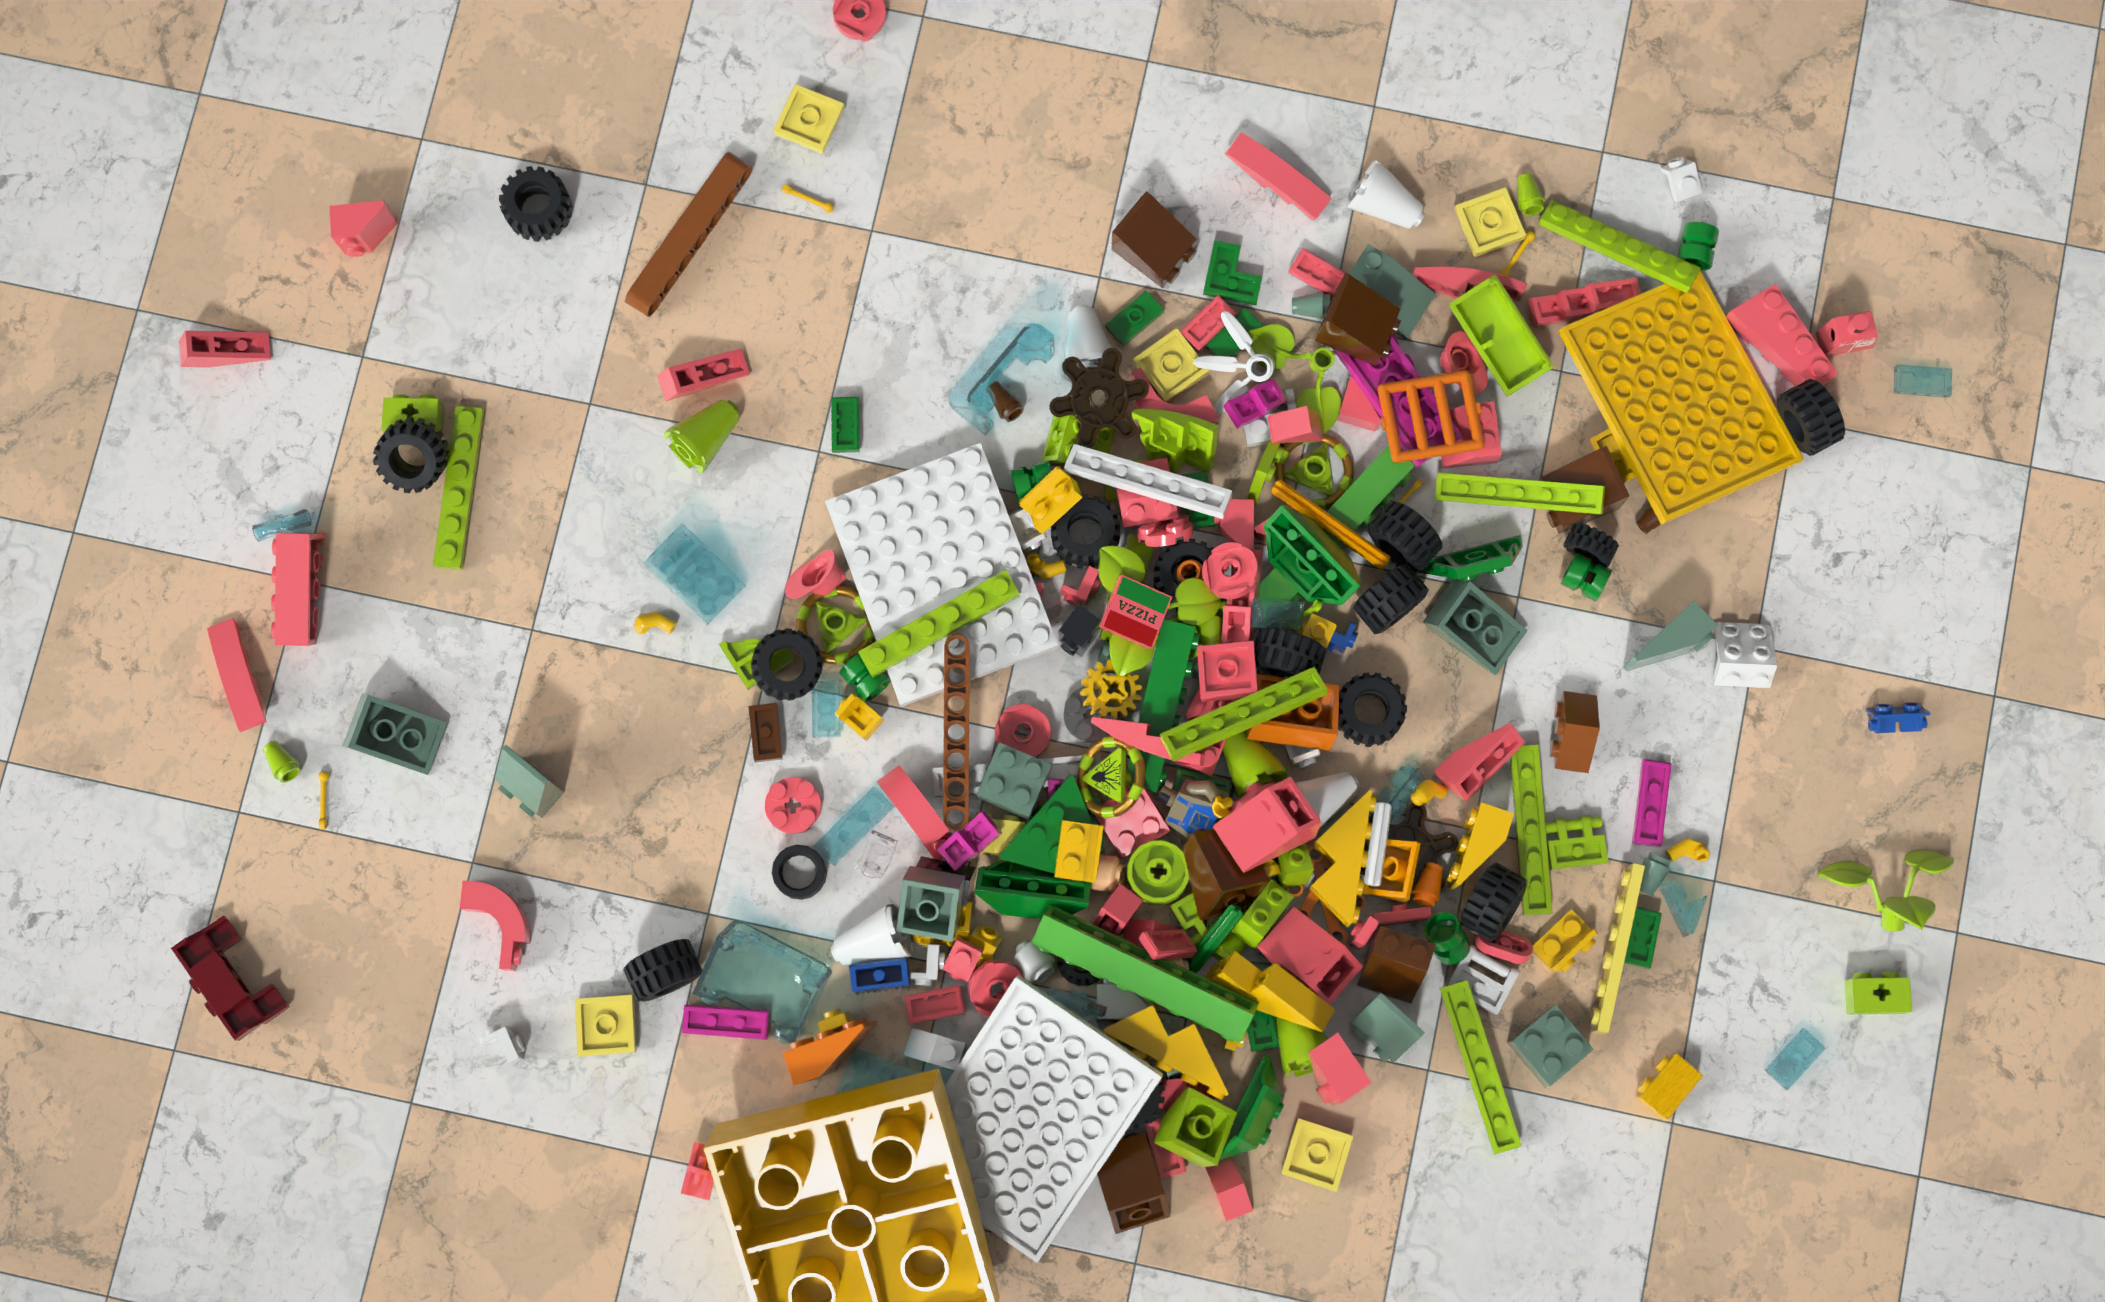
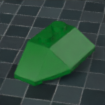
M1283 504L1264 523L1269 562L1307 601L1314 602L1319 600L1322 603L1343 605L1362 586L1352 559L1313 519Z
M999 860L987 867L982 866L978 868L974 893L1001 915L1042 919L1050 905L1056 906L1072 915L1087 908L1091 882L1054 877V873L1006 860Z
M1266 1054L1262 1056L1235 1110L1237 1114L1220 1160L1256 1149L1259 1143L1265 1145L1272 1131L1267 1127L1272 1117L1278 1119L1284 1107V1104L1280 1102L1283 1095L1270 1056Z

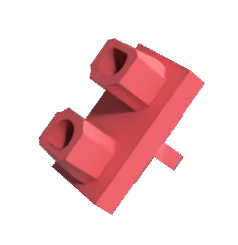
M694 1142L681 1194L710 1200L714 1180L704 1151L705 1144Z

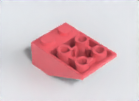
M1289 777L1260 792L1217 822L1213 828L1242 872L1245 873L1314 839L1322 821L1293 779Z
M1294 906L1287 911L1256 946L1272 965L1274 963L1278 964L1329 1005L1363 967L1341 942Z

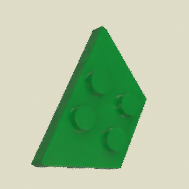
M1521 535L1436 556L1420 573L1468 581L1475 579L1477 574L1502 572L1504 567L1512 566L1523 547Z
M1071 774L1068 775L999 853L998 857L1000 859L1055 873L1062 820L1092 824L1076 780Z

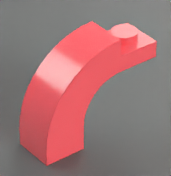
M1141 367L1131 372V381L1143 379L1149 386L1147 396L1134 401V409H1157L1178 412L1218 425L1219 417L1206 394L1187 404H1170L1158 397Z
M898 765L879 779L877 783L918 836L933 859L942 860L944 857L937 849L952 835L920 790L900 765Z
M463 880L460 909L466 912L488 913L496 919L502 932L499 969L516 972L517 965H520L522 961V948H519V943L530 944V928L522 908L510 895L492 885Z

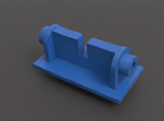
M1914 702L1904 703L1903 707H1893L1891 704H1876L1875 708H1866V712L1873 717V720L1868 721L1869 731H1874L1875 734L1895 733L1896 722H1900V732H1921L1922 729L1927 728L1928 724L1927 718L1923 716L1930 715V712L1921 706L1920 703Z

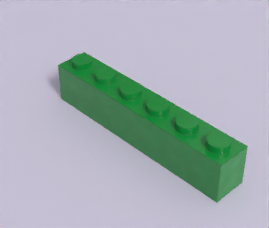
M1165 619L1162 622L1138 722L1152 725L1151 736L1160 737V733L1179 726L1181 716L1176 715L1178 704L1184 705L1187 688H1182L1184 676L1190 678L1194 662L1188 659L1191 649L1197 650L1200 637L1199 633H1195V626ZM1139 749L1145 763L1146 775L1144 785L1147 790L1157 792L1159 786H1165L1168 771L1163 770V766L1167 758ZM1130 758L1127 770L1131 773L1132 780L1130 786H1132L1135 780V766Z

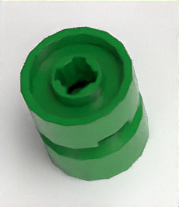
M1703 222L1686 223L1681 237L1683 245H1680L1677 257L1700 267V271L1710 270L1715 255L1713 248L1717 244L1719 229Z
M1048 460L1033 464L1029 470L1025 466L1010 470L1018 503L1051 472Z
M1577 552L1560 584L1573 591L1581 589L1583 596L1596 602L1612 573V569L1600 563L1593 565L1591 558ZM1588 572L1594 575L1590 584L1584 582Z
M859 653L851 658L839 672L849 685H856L855 692L865 703L878 696L891 683V679L885 671L872 678Z
M1439 912L1432 915L1426 921L1423 930L1425 938L1428 942L1436 944L1434 954L1441 963L1447 965L1456 964L1467 957L1471 944L1458 918L1454 914Z

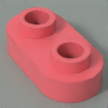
M1503 931L1492 942L1479 934L1475 938L1477 948L1483 953L1516 964L1528 962L1533 952V945L1528 939L1507 931Z

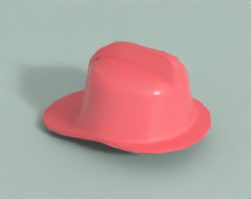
M1458 331L1453 333L1448 338L1446 347L1441 352V368L1444 373L1468 371L1471 376L1474 394L1481 393L1488 383L1483 359L1466 332ZM1456 383L1461 388V383Z
M830 549L825 550L816 558L795 570L785 585L784 591L786 596L790 599H797L809 592L826 596L846 579V573L835 562L836 556L834 551Z

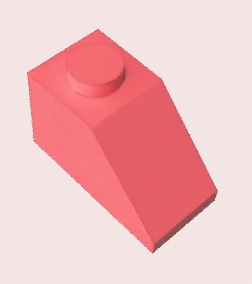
M1231 499L1224 518L1214 517V523L1219 524V533L1228 542H1236L1248 549H1254V500Z
M1119 884L1101 908L1093 925L1119 937L1143 900L1133 890Z

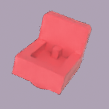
M1089 566L1078 591L1062 585L1060 594L1064 596L1063 600L1074 606L1078 604L1086 606L1091 594L1096 596L1100 588L1099 570Z
M958 937L943 970L947 971L948 975L955 980H965L968 982L984 949Z

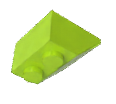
M1187 1087L1163 1116L1153 1143L1200 1167L1217 1166L1237 1112Z

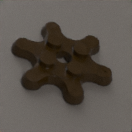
M1116 348L1106 349L1102 354L1100 364L1095 368L1085 367L1080 359L1073 356L1063 361L1062 371L1071 380V390L1065 396L1053 398L1050 402L1049 410L1053 416L1064 417L1066 415H1073L1079 420L1080 428L1076 440L1080 446L1090 448L1095 445L1099 431L1105 427L1114 429L1118 436L1123 439H1130L1136 433V425L1127 415V406L1133 400L1145 398L1149 392V386L1143 379L1126 381L1121 378L1119 366L1122 362V354ZM1096 390L1103 391L1105 395L1104 402L1099 406L1092 402L1091 397Z
M1414 803L1407 807L1406 816L1402 823L1398 825L1389 824L1387 838L1390 840L1420 843L1413 885L1417 883L1428 862L1437 864V860L1442 854L1451 853L1458 846V839L1453 833L1444 832L1440 835H1432L1427 832L1424 825L1427 816L1426 807L1423 804L1417 806ZM1374 814L1368 817V822L1373 823ZM1361 867L1360 875L1365 876L1366 868ZM1443 874L1440 894L1447 890L1449 884L1446 876ZM1387 899L1394 906L1403 904V902Z

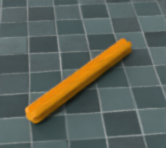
M1278 480L1271 489L1272 494L1301 514L1313 519L1322 529L1379 569L1383 570L1387 566L1391 558L1378 547L1284 481Z

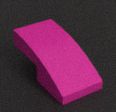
M1272 379L1254 386L1246 394L1227 401L1223 407L1238 429L1275 411L1288 401L1276 381Z
M980 812L961 831H956L937 850L953 870L957 871L988 847L1002 832L986 812Z

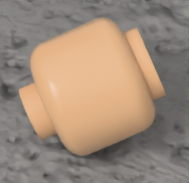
M1100 854L1096 883L1091 882V890L1112 893L1119 884L1124 885L1126 867L1118 857Z

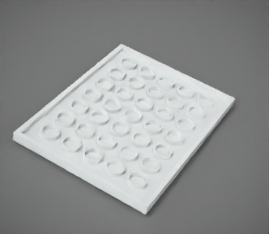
M981 443L825 501L876 641L1007 570L1020 596L953 633L962 634L969 641L970 681L1059 648ZM949 636L887 670L901 707L944 691V645ZM953 639L949 643V650L953 654H961L965 650V643L961 639ZM954 667L949 671V678L955 683L961 682L965 678V672L959 667Z
M1019 975L1015 977L945 1085V1090L972 1178L983 1226L1038 1263L1164 1074Z

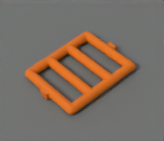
M1463 370L1388 382L1378 386L1383 418L1380 421L1382 431L1386 430L1393 462L1401 463L1484 448L1485 442L1479 415L1482 413L1480 402L1476 403L1471 376L1468 371ZM1458 382L1461 383L1472 440L1456 442L1444 386ZM1427 387L1434 388L1445 444L1430 447L1417 389ZM1406 391L1418 447V449L1401 451L1390 393Z

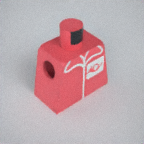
M1871 311L1833 318L1816 331L1819 347L1826 357L1871 349L1875 346L1878 338ZM1832 334L1835 335V340H1834V341L1832 340V337H1831Z

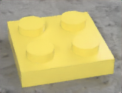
M795 84L773 130L774 135L824 154L845 109V105L842 102Z
M1506 187L1455 205V213L1474 257L1526 238L1525 231Z
M1177 328L1133 359L1137 369L1142 368L1153 390L1167 403L1209 374V369H1203L1194 365V359L1199 356Z
M634 995L575 999L578 1057L636 1053Z
M1297 1118L1281 1174L1337 1192L1353 1136Z

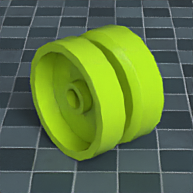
M1164 840L1150 841L1139 846L1131 855L1127 866V883L1130 889L1143 900V903L1151 906H1165L1176 901L1184 892L1189 880L1184 853L1176 845ZM1159 869L1163 872L1160 879L1154 878V874H1152L1154 870Z

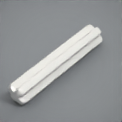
M1385 802L1376 803L1364 878V883L1369 886H1380L1392 810L1391 804Z

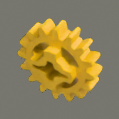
M1111 659L1106 661L1105 667L1100 662H1097L1095 670L1089 668L1086 672L1089 678H1083L1081 684L1087 687L1080 692L1081 696H1087L1083 705H1091L1093 707L1090 712L1091 715L1098 711L1100 712V718L1110 715V719L1116 720L1119 714L1122 719H1125L1128 715L1127 710L1133 713L1136 709L1134 703H1139L1141 697L1136 693L1141 691L1142 686L1135 685L1139 676H1131L1129 673L1123 676H1107L1106 674L1117 675ZM1124 683L1127 684L1129 693L1125 691ZM1093 685H1094V688L1097 690V693H1098V698H1097V699H1096V697H1095V695H1094ZM1113 687L1115 691L1109 694L1107 690ZM1105 705H1115L1116 707H1107Z

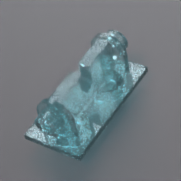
M1408 763L1405 767L1401 766L1389 781L1390 784L1396 787L1395 791L1385 786L1376 798V803L1385 802L1391 804L1390 823L1395 817H1399L1404 812L1406 803L1411 798V793L1416 791L1417 786L1425 780L1420 769L1416 768L1415 770Z

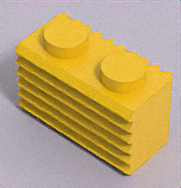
M1677 1053L1670 1056L1665 1054L1655 1066L1658 1070L1652 1078L1646 1077L1637 1088L1640 1094L1636 1099L1662 1121H1667L1703 1077L1698 1070Z

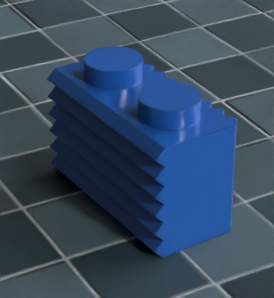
M906 958L849 965L851 989L857 995L860 992L862 994L865 992L870 993L871 991L875 993L877 990L881 992L882 989L884 991L888 989L892 991L893 988L898 990L899 987L904 989L905 986L909 989L911 986L909 964Z

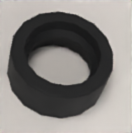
M797 844L786 847L778 853L773 862L772 877L774 884L782 894L791 899L804 900L811 898L822 889L826 882L827 869L825 862L818 852L809 846ZM805 856L811 859L815 865V879L806 888H792L784 880L783 867L792 857Z

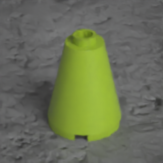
M721 399L670 427L664 432L665 440L668 437L670 438L672 443L669 445V448L684 465L690 469L695 466L699 468L696 473H703L740 420L738 415L740 412L739 408L732 401Z
M1247 730L1226 739L1222 751L1239 799L1246 795L1245 790L1256 782L1263 786L1270 782L1278 783L1288 778L1286 767L1260 741L1247 739Z
M1276 1017L1282 1070L1285 1077L1290 1078L1291 1072H1294L1295 1077L1314 1073L1309 1052L1329 1039L1325 1032H1319Z

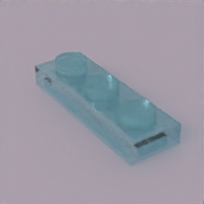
M873 786L814 847L835 866L894 806Z

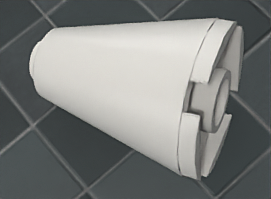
M1374 160L1365 171L1366 175L1361 181L1359 180L1354 188L1347 206L1352 210L1410 229L1412 226L1417 227L1425 216V213L1422 212L1424 206L1381 162Z
M1079 305L1068 315L1064 360L1072 356L1077 357L1085 367L1095 368L1100 364L1103 352L1112 347L1095 310L1087 305ZM1064 374L1066 379L1071 382L1069 377Z
M1348 772L1295 783L1322 821L1320 828L1357 798L1358 790L1360 789L1357 778Z
M895 903L887 904L836 937L834 945L831 946V952L835 961H840L842 965H852L911 957V954L914 952L911 934L896 932L899 914L898 905Z

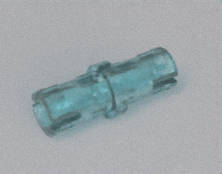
M303 509L285 516L280 514L275 516V519L255 524L252 530L255 539L260 542L276 536V533H289L299 528L311 526L312 521L308 510Z

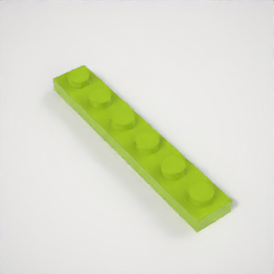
M1551 200L1538 224L1687 294L1701 269L1694 264L1554 200Z
M455 406L449 448L450 455L446 469L433 560L435 568L463 570L485 414L483 408Z
M1437 473L1435 500L1601 515H1603L1605 486Z
M1004 570L858 651L872 678L1018 598L1020 593L1007 570Z
M1315 667L1160 733V739L1174 762L1327 695L1328 689Z
M1522 745L1510 757L1519 875L1527 880L1526 891L1521 900L1522 916L1553 914L1539 745Z
M1465 979L1440 987L1439 989L1494 1155L1521 1147L1522 1144L1468 980Z

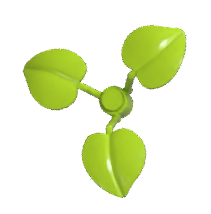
M1270 324L1250 330L1248 334L1253 341L1250 345L1255 354L1260 352L1269 354L1275 361V370L1282 369L1286 364L1287 358L1309 360L1311 370L1318 373L1316 389L1307 388L1303 390L1296 400V408L1308 406L1319 413L1322 434L1328 432L1336 423L1341 409V398L1337 390L1333 387L1321 389V383L1325 376L1324 372L1334 363V356L1336 355L1334 350L1330 351L1327 348H1319L1313 354H1291L1289 352L1294 347V337L1286 327ZM1264 361L1258 362L1259 365H1261L1264 368H1267V365Z
M1105 546L1099 549V577L1102 585L1109 592L1113 593L1119 575H1124L1138 582L1142 581L1145 577L1144 564L1141 558L1133 551L1119 546ZM1190 578L1182 581L1177 586L1175 591L1177 602L1170 603L1168 609L1178 607V618L1182 623L1199 625L1207 622L1217 613L1221 599L1208 588L1203 580ZM1112 634L1110 637V658L1118 676H1123L1143 668L1151 661L1154 655V645L1152 649H1147L1115 634Z
M1917 849L1908 852L1905 855L1904 861L1906 864L1913 866L1904 895L1900 898L1888 897L1884 903L1881 901L1875 879L1870 876L1872 869L1862 863L1840 861L1830 864L1818 873V878L1823 877L1833 883L1847 887H1858L1868 882L1871 885L1877 903L1876 910L1882 911L1881 927L1883 929L1893 932L1901 931L1905 928L1906 921L1922 930L1929 918L1935 913L1936 906L1932 901L1923 897L1909 896L1916 873L1920 870L1928 874L1944 872L1952 867L1954 858L1927 849Z

